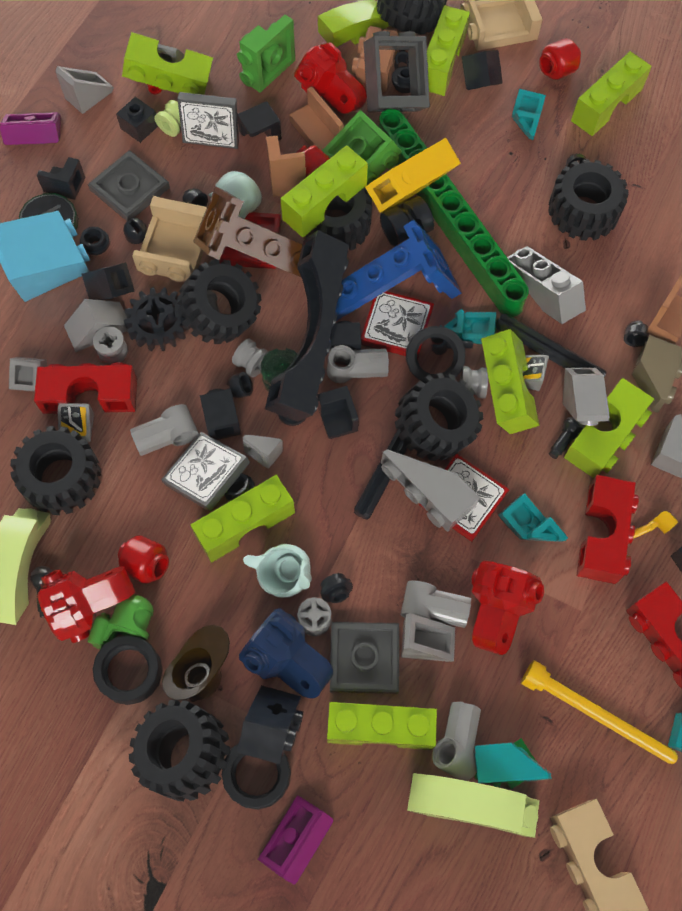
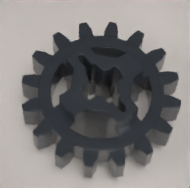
M152 287L150 288L149 295L141 291L139 292L140 300H130L133 309H125L124 312L127 319L124 320V324L130 339H135L139 347L147 343L149 351H153L155 345H159L160 349L165 351L166 344L168 343L173 347L177 346L175 340L177 337L183 340L186 338L184 330H189L191 327L185 328L182 323L185 317H179L178 309L182 305L177 304L178 292L174 291L168 295L167 288L163 287L160 293H156V290ZM157 314H159L158 325L156 324Z

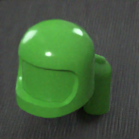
M133 594L116 605L111 618L105 612L95 618L87 642L93 644V647L101 649L104 644L115 638L118 634L136 636L148 641L150 634L146 630L151 616L154 614L153 605L143 596Z

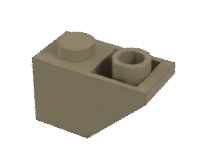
M650 335L640 351L632 375L639 388L654 398L649 407L652 411L658 413L665 403L670 405L676 393L677 387L672 385L674 379H679L682 374V347Z

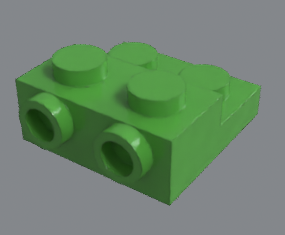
M287 15L272 23L267 31L258 25L250 33L245 34L239 42L240 51L237 53V58L242 64L243 69L239 73V77L246 86L252 87L261 93L295 61L294 22Z
M359 110L322 150L331 158L346 145L368 163L367 185L376 180L386 168H393L398 163L399 154L402 152L395 142L362 110Z

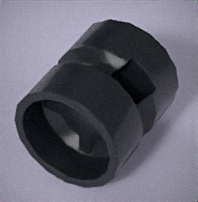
M420 196L403 202L401 208L395 206L381 213L380 223L382 230L393 247L409 239L404 225L412 220H415L426 233L434 230L432 213L427 203Z

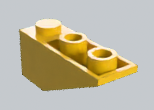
M444 138L392 168L365 186L379 212L383 213L408 200L462 163L448 139Z

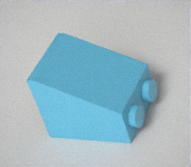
M59 211L0 223V264L9 282L24 302L81 277L83 273L89 272L85 262L89 261L90 258L83 244L76 246L72 237L78 234L70 218L64 221Z

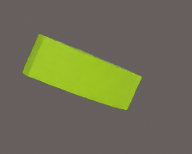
M358 1L333 8L318 15V33L327 43L331 42L335 47L349 40L356 45L359 43L360 37L366 36L367 29L370 26L382 28L383 30L389 27V23L383 21L382 15L378 14L377 1Z

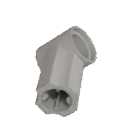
M345 345L335 346L329 352L327 376L335 383H346L351 378L387 377L389 373L388 352L386 349L352 350ZM344 362L348 366L338 367L334 363Z
M184 404L172 406L166 409L160 418L130 429L140 456L170 444L174 446L188 444L199 435L190 411Z
M408 581L400 615L405 618L406 614L412 613L437 622L465 628L470 614L472 598L439 591L434 585L426 582Z
M452 702L445 736L434 747L432 760L437 768L459 780L467 781L477 773L474 746L481 709L464 702Z

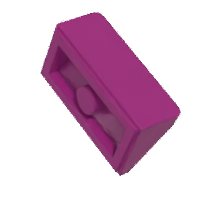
M58 112L6 114L0 123L3 143L5 145L58 143L60 139L61 115Z
M297 795L257 860L293 885L296 884L334 821L333 818Z

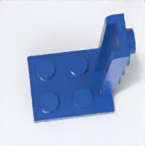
M412 220L404 225L409 239L342 280L343 291L336 305V321L420 270L429 284L433 282L439 293L444 292L453 299L462 294L439 245L415 220Z

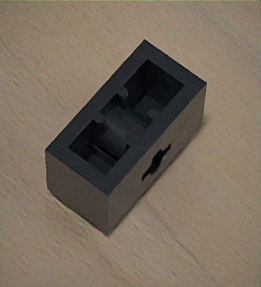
M261 685L244 719L237 752L280 764L285 750L292 751L297 732L299 733L304 715V711L298 710L301 696Z

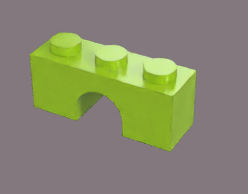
M445 5L443 7L427 49L429 92L445 96L452 77L456 55H460L467 35L469 11Z
M131 32L124 57L122 77L178 94L183 92L205 95L213 57L186 49L185 56L180 62L170 63L158 55L159 40Z
M629 51L578 98L571 122L593 136L610 120L613 110L620 101L626 105L643 89L652 66Z
M346 145L281 197L282 220L301 237H305L325 220V210L337 195L347 202L367 186L368 163Z
M511 329L482 338L497 424L509 434L540 426L534 397L529 393L523 378L522 371L528 370L523 342Z
M622 378L607 397L609 422L613 430L601 431L593 426L586 425L569 447L564 458L593 479L601 471L608 474L619 459L614 455L619 447L625 451L636 436L631 432L635 425L642 428L653 413L648 410V407L654 398Z
M276 474L190 524L212 563L239 547L240 539L249 531L263 525L268 530L295 513L294 500Z
M329 702L327 743L348 745L375 743L395 745L397 748L432 750L436 746L437 709Z

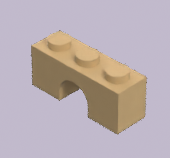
M597 799L588 800L550 817L553 826L550 827L552 837L559 848L564 847L570 861L566 863L568 873L576 886L581 885L586 900L583 901L585 911H649L631 872H620L611 877H606L595 865L594 851L596 846L602 840L614 835Z

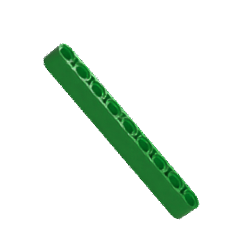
M387 109L380 114L379 128L402 151L399 154L396 166L427 149L424 142L399 110ZM445 174L418 192L417 196H420L427 203L434 220L499 312L502 314L506 313L512 317L518 316L522 312L529 294L527 284L453 182ZM509 296L515 297L517 300L511 299Z

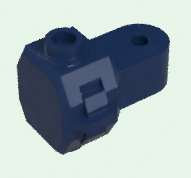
M281 608L275 609L239 653V660L243 662L248 671L259 675L263 680L279 677L299 695L309 699L318 697L333 676V668L329 661L305 642V628L297 622L294 616L286 613Z

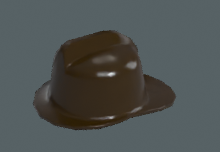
M216 625L204 626L187 640L176 658L164 672L162 686L169 698L174 700L189 699L191 702L206 699L216 692L222 678L221 667L227 658L230 646L228 634L222 627Z

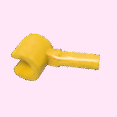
M663 511L652 521L648 522V524L635 529L634 538L653 531L656 527L665 535L675 527L678 521L670 512Z

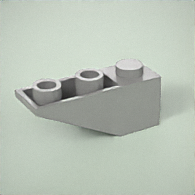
M528 246L517 250L514 254L507 257L527 284L531 297L543 312L563 324L586 311L582 280Z
M388 449L382 454L381 468L391 480L395 481L397 479L405 488L406 496L413 503H420L428 511L426 514L429 520L438 528L442 526L447 532L450 531L476 507L481 498L456 473Z

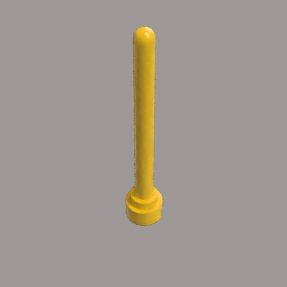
M533 660L528 666L520 684L532 691L535 689L540 692L543 689L669 764H674L678 760L677 753L671 748L550 677L551 673L546 671V666L536 660Z

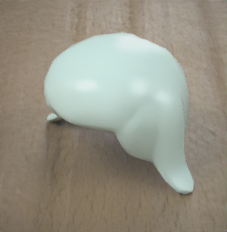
M228 172L215 184V187H219L244 201L239 214L244 219L247 214L253 212L261 203L262 194L259 187L252 178L242 172Z
M280 544L268 549L263 555H247L243 558L244 564L256 569L260 586L269 594L280 598L292 597L303 589L310 587L312 580L310 559L300 547L291 544Z

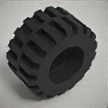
M378 0L377 12L382 15L383 21L389 23V26L401 32H415L421 35L434 31L447 0Z
M586 159L582 160L581 164L575 161L571 163L570 167L566 166L556 179L548 204L549 215L553 216L551 220L553 224L559 225L558 230L562 233L565 231L570 233L568 237L575 238V236H578L580 240L587 241L588 237L596 240L600 238V235L604 237L616 227L629 195V190L626 189V180L620 179L622 174L618 170L613 171V166L609 164L606 166L602 165L601 161L595 160L593 163ZM578 197H588L597 204L584 202Z
M365 187L347 202L337 195L329 203L325 212L339 209L347 212V214L341 217L325 215V220L308 233L306 238L319 230L348 244L350 251L356 249V243L361 245L365 241V236L369 235L372 216V198Z
M214 259L209 264L206 262L201 264L181 286L179 291L181 294L177 297V304L182 306L178 309L179 317H185L182 323L185 328L190 326L193 329L191 332L193 336L201 335L203 336L202 341L207 343L212 339L214 344H221L223 341L228 343L239 337L256 321V315L261 310V306L258 305L262 300L261 294L256 293L259 286L257 282L252 283L250 280L252 277L250 272L244 273L241 271L243 266L238 263L232 266L231 261L225 259L220 264L218 259ZM207 290L220 292L227 298L231 306L230 315L219 313L210 305L207 299Z
M436 373L433 377L428 375L414 385L398 402L399 407L395 410V416L399 419L395 421L396 429H401V433L398 436L401 441H407L408 445L406 447L410 451L413 449L417 451L416 456L424 458L428 455L430 461H436L439 458L441 461L446 460L467 447L478 437L476 434L481 431L483 426L479 423L483 420V412H480L478 409L482 405L480 400H475L473 395L476 393L472 388L468 390L465 387L467 383L462 379L456 381L455 376L450 374L444 378L443 373ZM429 406L435 407L443 413L448 423V429L439 426L433 420Z
M54 426L47 427L46 432L43 433L38 429L33 432L35 436L31 439L26 436L22 440L23 447H16L14 451L17 459H11L10 466L14 471L10 472L12 480L16 483L15 487L33 507H36L41 512L49 510L52 515H60L61 510L69 514L73 513V507L78 506L80 509L86 504L83 501L86 498L92 500L95 496L92 489L99 488L100 486L98 476H101V468L98 465L99 461L85 438H82L75 430L70 432L67 427L62 426L59 431ZM62 459L72 461L71 469L64 478L52 483L42 482L43 472L51 463Z
M169 700L168 706L164 703L155 706L156 712L148 711L143 716L145 722L142 725L138 723L135 731L138 732L136 738H131L130 746L134 748L133 752L129 754V762L135 764L131 769L133 775L140 778L138 782L143 787L176 801L184 802L185 799L190 801L198 799V792L206 795L211 791L209 785L211 783L218 784L222 779L219 776L221 769L226 770L228 762L224 761L226 755H230V746L225 744L229 740V736L222 729L224 725L215 716L189 701ZM189 734V747L186 755L177 765L172 767L171 755L176 743L182 737Z

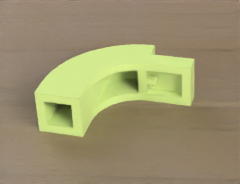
M18 508L13 516L4 515L0 521V623L16 625L29 605L28 573L30 562L38 542L51 524L50 513L41 512L32 508Z
M413 773L407 811L436 818L476 824L535 838L540 800L526 797V794L490 785Z

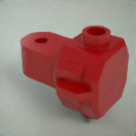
M329 42L314 46L305 53L294 72V77L301 83V88L306 93L308 88L313 87L337 111L344 114L364 106L367 98L366 90L347 71V63L341 57V51Z
M483 561L472 575V593L481 603L473 629L472 641L476 648L504 655L511 647L519 617L534 612L536 604L540 603L544 596V585L540 577L528 571L496 562Z
M124 566L113 568L89 579L84 578L75 571L63 574L61 569H58L41 578L43 584L37 598L45 619L57 639L64 641L70 638L72 643H76L90 635V629L93 626L98 611L128 599L136 591Z

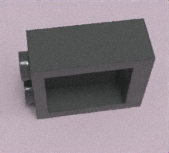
M388 31L373 33V37L363 42L368 112H383L387 109H396L400 112H418L429 108L426 36H416L415 32L399 33V36H390ZM379 50H408L411 96H382Z

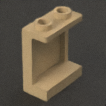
M464 0V3L460 5L461 10L470 12L467 28L468 37L474 41L477 51L538 40L543 19L535 0Z
M153 196L150 203L153 215L140 251L134 250L132 255L136 269L149 276L156 274L169 277L177 282L186 281L195 269L199 267L204 252L193 240L207 207Z

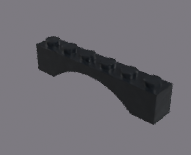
M319 230L303 241L297 266L307 297L308 320L302 346L294 360L282 373L271 380L265 410L297 422L313 416L319 405L317 395L319 385L325 376L323 366L325 357L331 348V340L329 338L331 329L337 319V312L335 310L337 301L343 291V285L341 284L343 273L349 263V258L347 257L349 245Z

